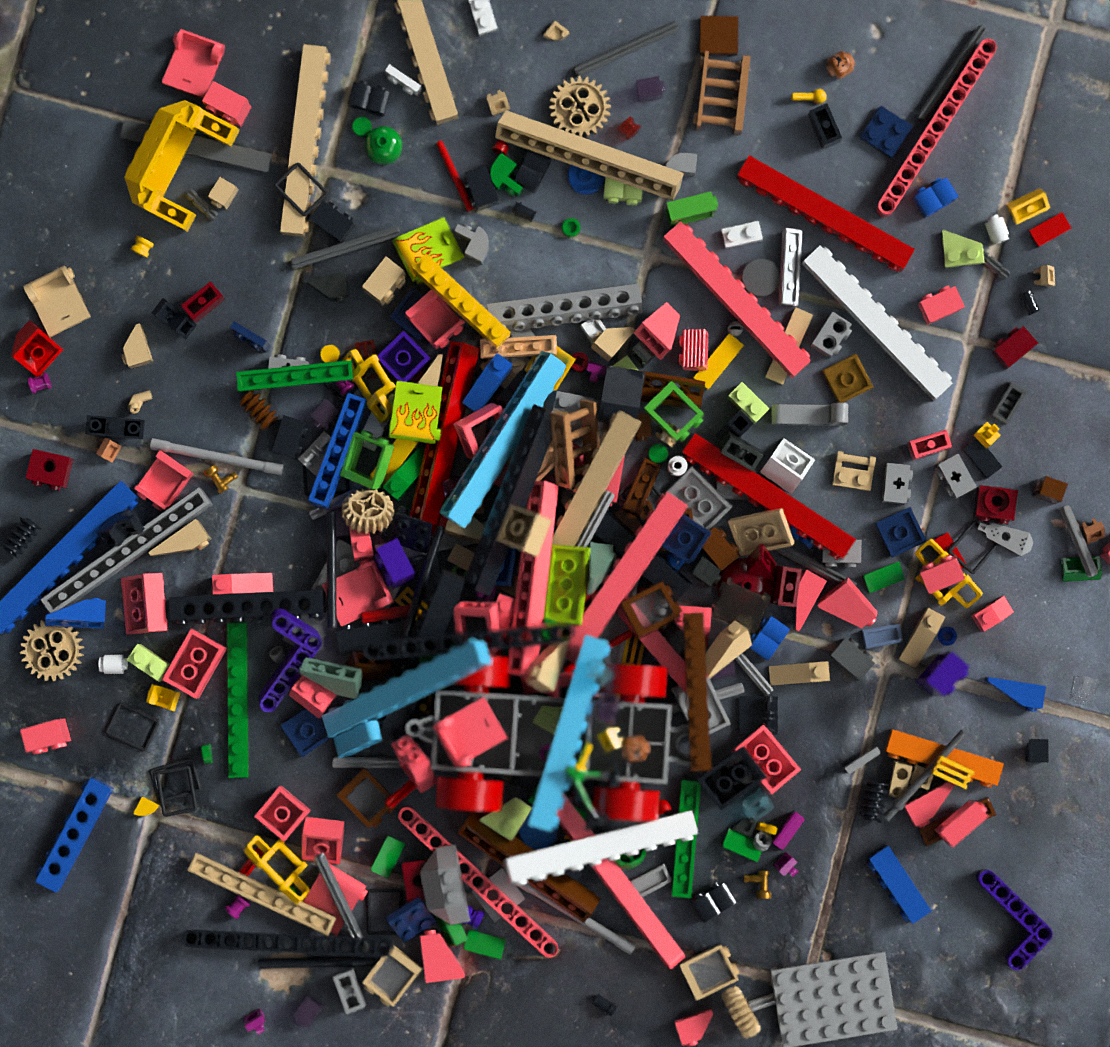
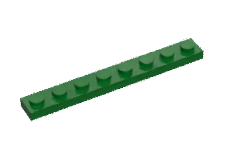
M227 623L229 778L249 777L247 623Z

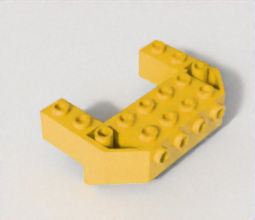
M184 100L159 108L158 112L155 113L149 129L143 136L140 147L137 148L134 154L133 161L126 169L124 178L132 203L188 232L196 214L163 197L197 130L230 147L240 130L236 126L206 112L201 107Z

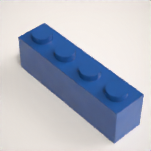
M888 845L867 857L869 860L867 865L873 873L877 872L880 877L878 879L880 885L884 890L886 888L891 893L889 898L895 906L899 905L902 910L899 913L905 922L909 921L914 924L932 912Z

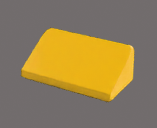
M1040 188L1006 204L1016 225L1050 209L1046 194Z

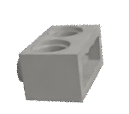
M832 312L811 344V347L828 358L832 355L836 356L842 348L839 345L843 338L847 340L852 332L849 329L852 323ZM840 324L843 331L840 333L835 332L833 325ZM826 339L830 340L833 344L832 348H825L823 341Z

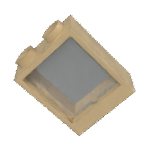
M721 943L679 963L696 1000L739 980L737 975L740 973L735 963L731 965L728 959L731 954L727 946L722 947Z
M394 945L392 954L381 957L363 981L364 988L371 994L376 993L379 995V1000L386 1006H394L423 967Z

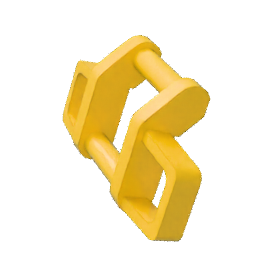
M357 349L349 351L342 361L353 358L357 365L355 369L352 364L354 378L352 382H355L362 395L367 400L366 405L380 423L387 421L392 416L393 407L385 395L396 388L395 384L387 377L378 362L379 358L377 355H373L364 361ZM371 366L384 385L373 395H371L361 378ZM379 402L385 410V414H383L377 406Z
M933 539L927 540L915 552V555L923 565L929 563L921 553L928 545H931L940 554L932 561L933 564L940 562V558L949 555ZM919 573L915 577V579L925 586L922 576ZM964 574L965 580L958 582L945 595L939 590L933 592L932 595L938 600L937 603L940 606H943L953 596L965 608H969L983 595V592L971 580L972 578L968 574ZM966 584L976 593V596L969 602L957 593Z
M255 836L245 846L244 852L258 869L261 868L279 886L278 889L295 904H299L310 892V888L298 877L308 865L304 861L302 862L284 844L285 841L282 839H278L269 847L259 836ZM253 844H256L264 852L261 858L252 849ZM278 849L297 867L285 880L266 863ZM292 882L301 890V896H298L289 888Z

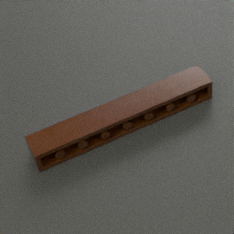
M683 613L690 770H711L704 613Z
M473 810L458 832L459 835L503 866V861L506 859L536 852L516 837L510 841L482 823L480 820L485 815L479 811ZM552 873L545 874V879L534 881V878L526 879L529 885L583 923L590 917L601 900L593 891H590L580 884L579 881L565 873L553 876Z

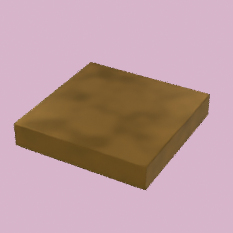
M857 354L822 370L838 403H844L874 388Z

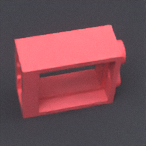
M490 403L454 423L467 458L473 459L479 450L471 427L492 415L495 421H497L504 410L500 405Z
M461 601L454 607L456 632L466 631L465 616L486 617L487 629L499 628L497 603ZM488 635V644H492L493 639ZM499 649L487 650L489 656L493 655Z
M408 734L392 743L401 769L421 794L437 784L428 758Z
M968 800L934 830L947 845L954 847L988 818V815L985 813L987 809L981 802Z

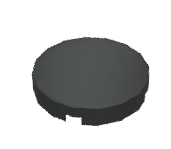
M756 259L745 267L742 274V282L749 293L756 297H765L777 289L780 283V272L773 262L767 259Z

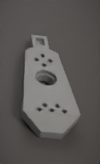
M980 522L977 529L985 532L987 538L1019 556L1031 551L1033 540L1029 532L994 523L986 525ZM1003 533L1008 534L1007 540L1002 539Z

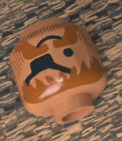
M839 51L827 59L828 66L826 70L830 77L834 76L837 79H842L853 72L855 61L849 52Z
M641 735L626 737L624 742L621 743L622 756L628 762L644 761L646 753H650L649 741L645 742L644 737Z

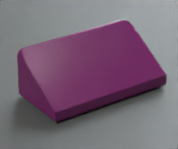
M792 811L772 839V843L783 850L805 819L797 812Z

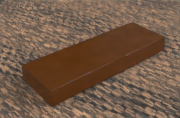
M646 458L643 459L623 505V511L640 517L662 465Z

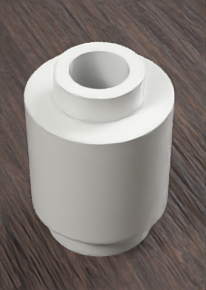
M995 215L987 219L988 222L985 223L991 241L995 245L1009 239V232L1003 217Z
M680 456L673 457L668 463V472L674 477L682 476L687 470L686 460ZM676 462H679L681 464L680 469H676L674 467V464Z
M123 654L99 657V672H104V674H124V670L128 669L127 658H124Z

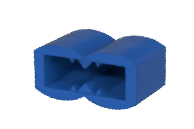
M939 177L931 183V187L927 189L922 187L915 192L916 196L912 200L924 219L954 202L959 197L947 177L944 179Z
M772 616L769 619L765 617L759 625L762 628L758 634L754 633L750 638L752 646L749 649L766 661L771 658L790 631L788 627Z

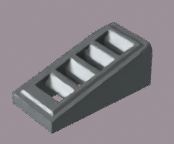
M1009 381L991 416L1008 425L1027 394V390ZM1011 389L1020 393L1019 396L1012 394L1010 392ZM1009 396L1013 398L1014 400H1016L1015 403H1012L1011 401L1007 400L1006 397ZM1003 402L1011 406V410L1002 406ZM999 409L1008 413V416L1005 417L998 413Z

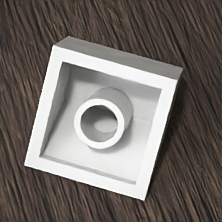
M783 438L760 473L792 494L815 459Z

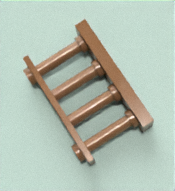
M705 51L704 57H700L699 68H703L698 113L694 112L693 124H696V130H700L701 123L727 125L734 128V134L741 135L751 56L743 55L742 61L729 62L708 59L709 51ZM707 67L737 70V72H740V80L731 81L706 78ZM705 85L733 88L735 91H738V98L732 100L705 97ZM703 104L733 107L736 110V116L724 118L702 115Z
M584 399L579 400L580 410L571 414L558 410L550 412L556 485L569 489L575 487V476L582 474L585 467L591 465L593 461L591 456L594 450L600 448L596 402ZM581 418L582 428L571 432L570 422ZM582 436L583 446L572 451V440ZM584 454L585 464L574 468L573 458Z

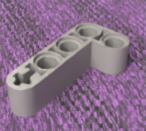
M832 403L830 405H772V425L845 426L848 424V403Z

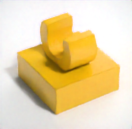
M986 422L974 434V437L987 449L1000 436L997 432L999 428L995 424L991 426Z
M610 728L597 735L606 753L621 746L624 738L618 739L615 732L619 731V728Z

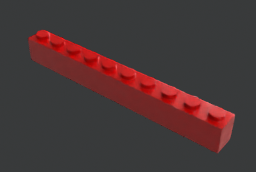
M750 155L737 175L741 185L745 187L751 186L756 189L755 192L763 197L767 195L772 198V202L776 205H784L789 208L788 211L792 214L804 216L805 221L812 225L818 224L828 234L834 233L839 236L838 239L840 241L855 245L854 248L861 253L867 252L871 254V258L881 263L883 261L887 263L888 268L895 272H898V270L903 271L915 251L911 246Z
M450 342L440 387H443L437 429H441L439 441L435 440V444H426L410 512V517L433 523L431 534H434L436 526L439 525L441 516L439 512L443 507L459 439L454 423L464 418L466 406L462 402L470 391L480 350L478 347L463 342Z
M696 433L683 450L684 459L692 465L696 463L701 466L700 470L708 476L713 474L717 477L716 481L723 486H726V484L730 485L735 494L740 497L742 495L749 498L748 502L753 506L758 507L760 505L765 509L764 512L782 508L789 528L793 527L796 529V534L804 539L808 537L813 540L812 544L820 550L822 548L828 550V555L838 561L839 558L844 560L856 542L854 537L754 471L720 453L719 448Z

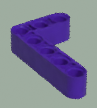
M276 609L272 612V625L276 631L293 640L296 644L258 695L260 708L264 712H272L277 708L301 675L300 669L305 658H313L322 645L319 632L283 609ZM280 617L285 618V620L281 623L276 622V620ZM296 627L301 628L297 633L292 632ZM311 637L317 638L314 642H308V639ZM299 653H305L304 657H296ZM288 668H294V671L291 673L285 672ZM278 683L283 684V686L280 688L274 687ZM267 698L272 699L270 703L263 702Z
M982 869L976 875L978 884L1028 931L1005 958L1008 967L1016 971L1022 970L1051 940L1053 936L1052 929L994 872ZM985 873H989L991 879L985 884L982 882V876ZM999 887H1003L1005 890L1002 897H997L996 890ZM1016 900L1019 906L1016 910L1012 911L1010 904ZM1027 914H1031L1033 918L1030 924H1025L1024 917ZM1041 928H1045L1047 931L1046 936L1043 938L1038 936V931ZM1028 942L1033 943V949L1030 952L1025 951V945ZM1019 956V964L1013 966L1011 963L1012 958Z

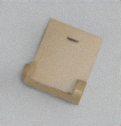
M65 265L23 286L28 298L34 304L49 337L91 317L72 279L75 275L70 267L66 268Z

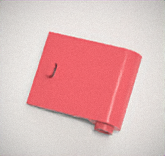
M181 29L174 35L173 43H175L176 49L162 84L204 98L223 56L225 45Z
M370 558L363 560L359 563L360 566L357 569L337 578V619L341 626L360 619L362 612L379 610L394 602L375 560L371 561ZM327 583L322 584V587L327 595Z
M485 697L432 726L455 768L459 766L462 769L471 764L470 759L507 739Z
M329 863L352 911L358 900L363 901L368 893L365 890L367 886ZM320 873L303 902L336 917L330 932L337 936L344 922Z

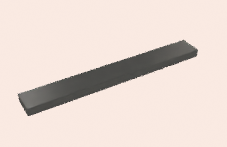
M124 119L120 138L142 143L143 136L150 125ZM198 136L193 137L185 153L264 173L269 172L272 154L236 145L230 147L222 142Z

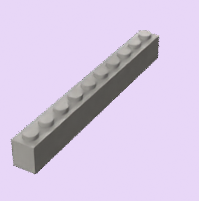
M197 488L146 524L142 534L129 536L121 546H116L43 597L41 601L50 613L71 606L213 505L201 488Z

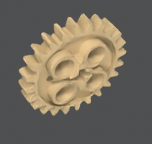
M580 76L576 82L571 77V83L569 84L564 80V87L558 85L557 89L559 92L553 91V96L556 98L550 99V102L554 105L549 106V110L555 111L550 114V117L556 118L553 124H560L558 129H565L566 132H572L574 135L579 134L580 137L585 133L589 138L591 131L596 135V128L603 129L601 122L607 124L608 120L605 117H609L610 112L606 110L611 109V105L606 104L610 101V97H604L607 91H600L602 88L601 84L596 87V80L588 83V77L585 78V81H582ZM580 91H586L588 93V97L580 98L578 96V93ZM571 93L575 95L578 104L583 106V111L589 118V122L586 121L582 111L577 109V103L571 97ZM564 101H570L572 103V106L570 108H564L562 106V103ZM590 107H596L598 109V113L594 115L590 114L588 112V109ZM574 117H580L582 119V122L580 124H574L572 122V119Z
M43 620L40 621V627L34 624V631L27 630L30 636H23L27 643L21 644V646L25 647V650L20 653L26 654L22 661H28L25 668L32 667L31 674L38 672L37 678L41 679L44 675L45 681H48L50 676L53 681L57 680V676L63 680L64 673L71 676L70 669L76 671L75 663H82L78 660V657L84 656V654L79 653V650L84 648V646H79L78 644L83 639L76 638L79 632H72L74 627L45 626ZM57 632L62 634V641L56 643L54 640V635ZM46 634L49 635L50 644L46 638ZM42 639L44 647L39 650L36 647V642ZM51 646L56 647L54 654L48 651L51 649ZM64 650L69 653L66 661L60 658V654ZM45 657H48L51 661L50 666L47 668L42 665ZM55 657L59 663V666H56L55 664Z

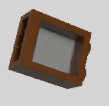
M663 581L621 603V607L638 639L661 629L681 617L680 613L682 610L678 602H673L671 598L673 593L668 584L664 585Z
M364 768L337 794L342 802L368 828L371 826L376 828L383 821L381 817L386 812L390 814L397 807L388 809L385 806L384 802L392 794L367 768Z

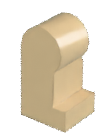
M893 761L888 796L900 798L906 791L913 767L910 763Z

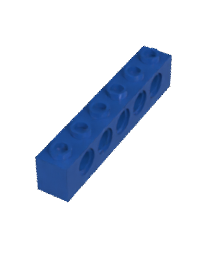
M350 393L347 394L308 499L310 504L329 510L341 477L340 474L353 433L358 431L367 407V400L365 398Z
M94 777L84 782L81 788L83 790L81 797L75 799L72 805L74 808L72 814L66 816L63 822L65 825L63 831L57 833L54 842H56L54 848L48 850L45 856L47 860L45 865L40 866L35 875L38 877L35 882L54 892H59L114 790L113 787ZM89 794H93L96 797V802L93 805L87 801ZM81 811L87 815L85 822H81L78 818V814ZM72 828L78 833L76 839H72L69 836V831ZM62 846L68 848L67 856L61 855L60 848ZM53 863H56L59 866V872L57 874L51 871V865Z

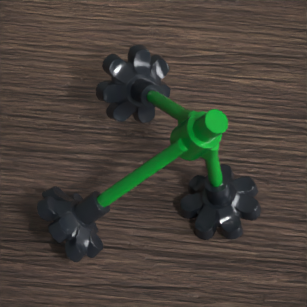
M611 763L607 771L600 772L578 770L570 765H567L564 769L568 777L575 784H571L569 787L570 791H572L569 794L570 800L575 799V803L578 805L583 800L589 810L588 814L591 819L585 826L586 830H590L596 824H603L604 820L609 819L607 814L603 816L598 815L595 809H592L589 795H593V789L589 782L583 784L584 777L598 776L602 779H607L609 788L614 789V786L619 784L617 777H619L620 771H616L618 768L617 763Z

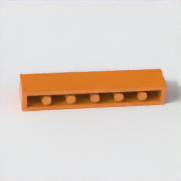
M890 729L884 751L888 752V757L899 760L901 756L907 758L906 762L917 765L918 762L925 764L924 768H927L946 746ZM955 748L946 757L975 772L971 775L970 782L976 779L981 781L980 785L989 788L992 785L998 786L1004 763ZM945 762L941 763V765L963 775L967 773ZM943 771L944 774H947V775H950V776H953V777L955 776V775H953V774H951V773H948V772H946V771Z

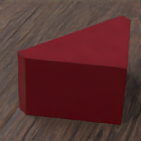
M759 544L748 556L747 573L775 580L776 562L764 544Z

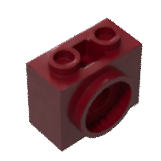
M32 449L25 479L31 480L30 484L42 486V483L48 484L50 489L60 491L61 488H67L74 459ZM49 462H53L54 469L48 472L46 465Z
M984 485L977 486L973 517H978V521L989 522L990 519L997 520L998 524L1008 525L1009 522L1015 520L1018 490ZM994 496L1000 500L998 507L994 506L991 502Z
M429 858L402 863L407 902H411L418 897L421 900H425L423 884L416 885L413 879L416 875H421L420 871Z

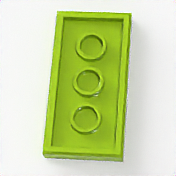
M552 544L543 622L546 618H549L559 623L570 622L573 625H582L591 548Z

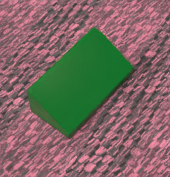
M1100 556L1092 557L1098 574L1093 577H1087L1079 557L1061 558L1063 582L1100 580L1103 573Z
M899 561L862 576L869 594L905 580Z
M730 828L721 845L758 862L762 852L754 847V839Z
M388 835L370 871L389 878L405 843Z
M434 915L450 948L468 939L460 923L451 925Z
M469 929L464 950L501 959L506 939Z

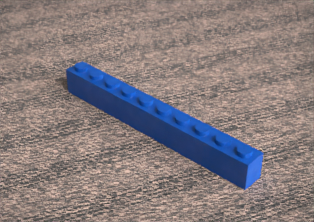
M120 481L0 601V634L10 633L16 627L14 624L19 619L23 620L29 614L28 610L33 605L37 606L41 602L42 596L46 592H51L57 586L56 582L60 578L64 579L70 573L69 569L74 564L78 565L84 559L83 555L87 551L91 552L98 545L96 542L100 538L96 533L111 516L121 511H132L138 505L137 501L140 498L123 481Z

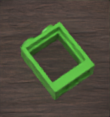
M710 191L667 202L665 212L669 227H675L680 221L683 224L714 217L718 201L716 196H712Z
M672 381L643 410L675 443L678 440L684 441L690 434L688 431L692 427L696 429L704 421L702 419L704 413ZM673 392L696 414L678 433L654 411Z
M366 430L354 432L340 476L371 489H381L395 445L388 443L389 440L384 437H373V433ZM364 440L382 447L374 477L355 470Z

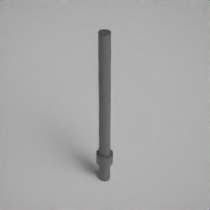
M960 730L939 755L947 757L967 734ZM939 755L903 795L895 799L892 803L893 806L884 815L888 821L906 806L905 803L932 774L931 770Z

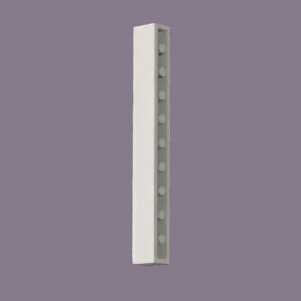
M820 245L803 261L802 265L933 401L936 400L953 384L950 381L952 379L946 371L942 372L937 367L938 363L932 357L928 358L924 354V348L919 343L915 344L911 340L912 336L905 329L902 331L898 327V321L893 316L889 317L884 312L885 308L879 302L875 303L871 298V293L866 288L862 289L858 285L859 281L852 274L849 276L845 271V266L840 261L836 262L831 257L832 253L828 248H822Z
M688 811L658 819V821H650L506 859L503 862L509 884L515 883L518 886L526 884V879L534 878V881L545 879V874L552 873L553 876L563 874L564 869L571 868L572 871L582 869V864L590 863V866L601 864V859L608 858L609 861L620 859V854L626 853L627 856L638 854L639 849L645 848V851L657 849L656 845L663 843L664 847L675 844L674 840L680 838L682 842L693 839L692 835L698 834L693 813Z

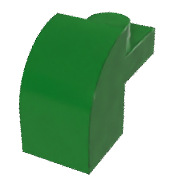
M503 153L498 156L491 167L493 186L498 192L504 186V190L509 195L513 196L515 194L519 197L523 192V187L509 178L516 170L517 164Z

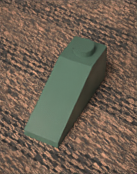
M590 542L589 548H591L587 577V594L591 595L606 575L610 573L611 565H614L616 562V553H613V545Z
M307 657L300 669V674L336 695L356 699L362 686V669Z

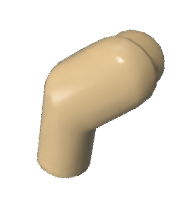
M150 390L132 396L128 404L130 413L137 414L143 402L152 400Z

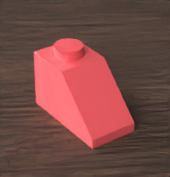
M1002 596L972 614L971 617L980 632H985L1007 618L1014 611L1006 598Z
M711 1008L674 1020L682 1045L686 1044L687 1047L693 1046L698 1043L697 1040L702 1038L713 1016Z

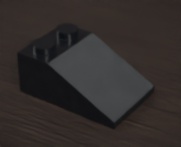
M607 366L598 416L599 423L609 424L613 414H618L620 411L635 419L638 418L645 372Z
M742 746L714 764L711 770L703 772L697 780L719 809L723 810L764 780L767 775L746 748Z

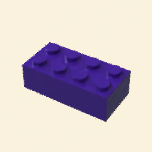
M953 651L940 652L917 678L916 682L932 696H949L956 689L954 686L956 682L964 680L969 674L967 670L970 666Z

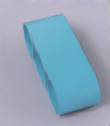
M378 721L366 722L334 737L338 758L351 756L381 742L382 736Z

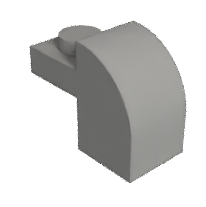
M676 154L668 161L666 167L684 173L683 176L695 177L697 154Z
M458 224L454 230L455 234L470 241L465 251V256L483 264L489 251V240L486 232L479 226L473 232V228L470 226Z

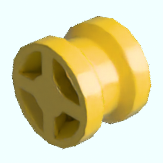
M136 236V242L131 246L130 250L147 258L149 255L148 251L154 244L140 236Z

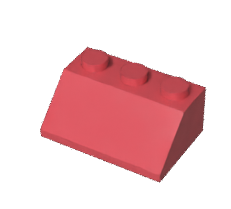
M162 573L122 577L121 585L126 635L167 631L168 621L166 618V600L164 597Z
M762 725L731 750V752H734L742 746L746 748L767 775L764 780L758 783L767 795H772L801 770L765 725Z

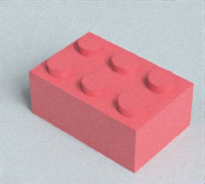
M191 629L162 680L199 699L227 648L200 632Z

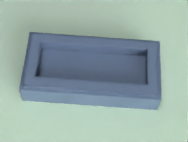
M900 623L861 630L865 649L903 642Z

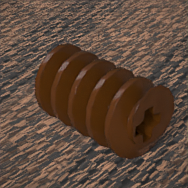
M255 390L248 391L241 397L239 406L245 407L244 411L246 413L251 412L249 417L251 419L256 418L255 424L261 423L259 427L261 430L270 427L280 416L274 417L276 410L269 412L271 405L264 406L265 398L259 400L261 393L254 394Z

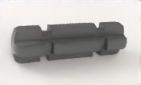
M190 190L186 194L187 199L193 202L211 221L217 218L218 213L213 208L211 209V206L202 197H198L194 190Z
M983 249L984 264L995 274L998 273V277L1005 280L1010 275V271L1003 268L1000 262L993 256L990 257L989 253Z

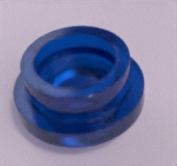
M943 627L938 632V641L945 646L952 645L957 639V633L952 627ZM946 632L950 634V639L948 640L944 639Z

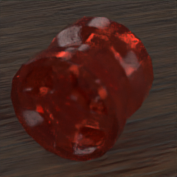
M630 116L620 125L618 131L624 133L629 141L642 127L636 124Z

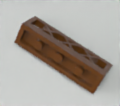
M642 371L645 372L641 401L650 402L672 381L673 383H678L681 386L679 389L701 410L705 381ZM659 380L662 384L659 386L653 385L651 381ZM692 386L700 387V391L693 392L689 388ZM674 392L661 403L662 405L690 409Z

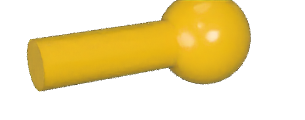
M816 89L812 93H791V100H812L815 104H822L826 100V93L822 89Z
M585 743L574 768L586 771L585 763L593 747L592 744Z

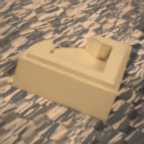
M554 21L543 34V37L548 40L558 41L567 37L570 32Z

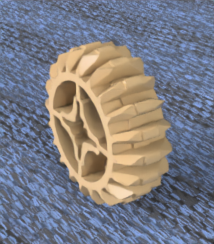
M363 488L360 491L354 490L353 494L349 493L347 498L344 499L342 506V517L346 526H350L351 530L357 529L358 533L364 531L365 534L368 532L375 534L376 530L382 532V529L387 528L389 523H391L394 515L393 503L390 501V497L385 496L384 491L379 493L378 489L374 491L370 488L368 490Z
M730 987L723 992L722 999L742 1036L747 1039L760 1032V1026L739 987Z

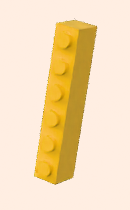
M427 254L412 267L414 274L496 350L510 337L511 332Z

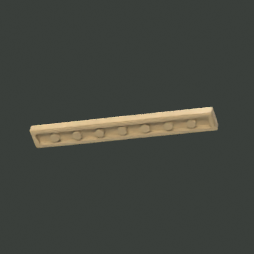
M195 853L187 870L327 936L336 920V917L302 901L299 904H295L282 892L199 853Z

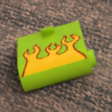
M444 217L405 233L392 241L412 282H417L418 284L423 283V281L413 273L412 267L425 254L441 268L465 258Z
M397 381L389 438L435 444V440L439 441L441 429H437L443 387Z

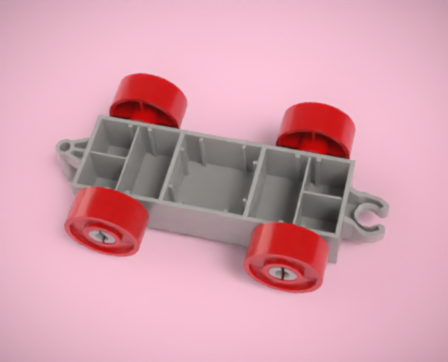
M489 656L492 664L452 683L463 684V692L437 690L435 715L424 719H412L406 725V732L409 736L419 737L433 744L431 769L458 771V777H437L435 807L474 811H502L504 781L484 779V772L543 776L547 762L540 758L539 752L545 745L552 746L555 736L532 724L542 705L564 707L566 698L489 694V686L510 687V674L507 673L509 657ZM602 663L605 667L602 677H600L599 693L620 694L619 702L590 700L591 703H594L591 714H586L584 720L588 722L585 734H580L579 740L582 741L580 751L575 752L573 759L577 760L576 763L578 762L587 742L592 744L593 747L585 763L586 771H607L611 763H617L618 765L616 770L620 771V775L617 777L619 780L618 786H614V789L609 787H594L592 809H595L598 815L603 816L607 814L609 819L658 821L660 791L640 789V782L667 784L668 762H677L681 765L690 766L689 754L682 753L678 746L681 738L688 736V725L670 727L672 705L645 703L646 696L666 697L667 667ZM485 697L507 739L470 759L471 764L462 769L459 766L455 768L432 726ZM610 728H619V731L615 732L618 739L641 735L644 737L645 742L649 741L650 753H646L644 761L628 762L622 756L621 746L606 753L597 735ZM550 748L549 750L543 751V753L545 754V759L549 757L551 751ZM585 776V777H584V779L607 780V779H602V778H600V777H598V776Z

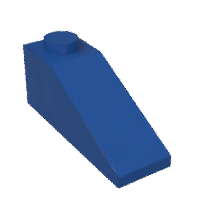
M497 353L485 367L462 404L473 412L483 408L512 372V363Z
M100 598L86 599L46 615L45 626L104 629L106 600H101Z
M985 677V681L1019 706H1024L1025 711L1037 712V709H1043L1046 686Z

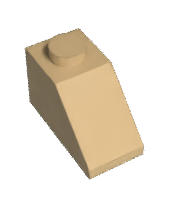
M140 323L136 324L123 347L124 354H122L124 364H128V367L131 369L153 363L143 326Z
M625 327L607 328L603 333L599 331L592 339L594 344L591 348L609 362L636 329Z

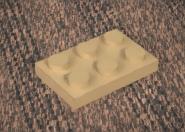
M782 508L732 518L728 521L740 556L750 555L759 544H764L768 551L790 547L794 544Z

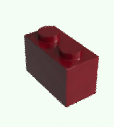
M210 281L181 306L193 321L197 323L222 303L225 298Z
M1024 326L1020 329L1015 327L1008 333L1010 337L1006 341L1001 339L994 345L995 350L991 352L1006 370L1038 344Z
M776 566L771 604L796 607L802 569Z

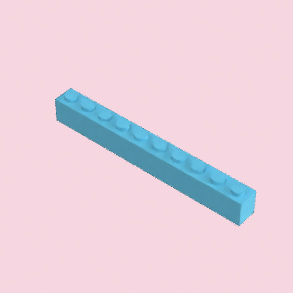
M545 351L539 353L439 513L454 524L465 528L470 523L474 512L482 504L484 496L492 488L496 477L501 474L507 460L511 458L533 404L543 407L544 401L553 391L557 380L562 377L567 365L553 354Z
M585 635L528 824L530 826L550 832L552 827H557L559 817L556 816L557 810L562 809L565 798L562 797L563 790L568 791L571 779L567 778L568 774L564 769L567 765H570L572 768L575 767L577 760H574L573 757L575 752L580 751L582 741L579 740L581 733L585 734L588 722L584 720L586 714H591L594 703H591L590 700L592 695L596 696L599 684H596L598 676L602 677L605 665H602L603 657H608L610 646H607L608 641Z
M476 639L466 641L463 647L452 648L448 654L436 656L433 658L434 661L418 665V669L408 670L400 678L389 679L387 684L375 686L373 691L361 693L357 699L347 700L343 702V706L329 709L328 713L322 715L328 737L334 738L361 724L375 721L492 664L485 642L476 641Z

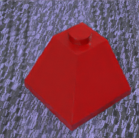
M29 320L16 334L11 356L36 377H39L64 349Z

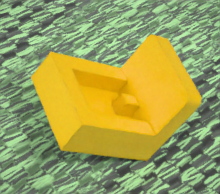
M152 684L148 691L146 702L175 711L180 692Z

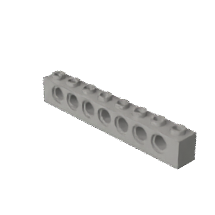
M639 284L487 304L488 312L509 331H522L528 328H542L543 326L551 325L559 326L565 323H579L589 319L596 321L609 317L633 316L642 313Z

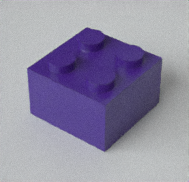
M404 331L377 356L382 366L397 381L410 382L431 362L430 357Z
M398 538L376 548L374 560L378 568L383 569V578L387 586L391 585L394 590L414 580L415 572Z

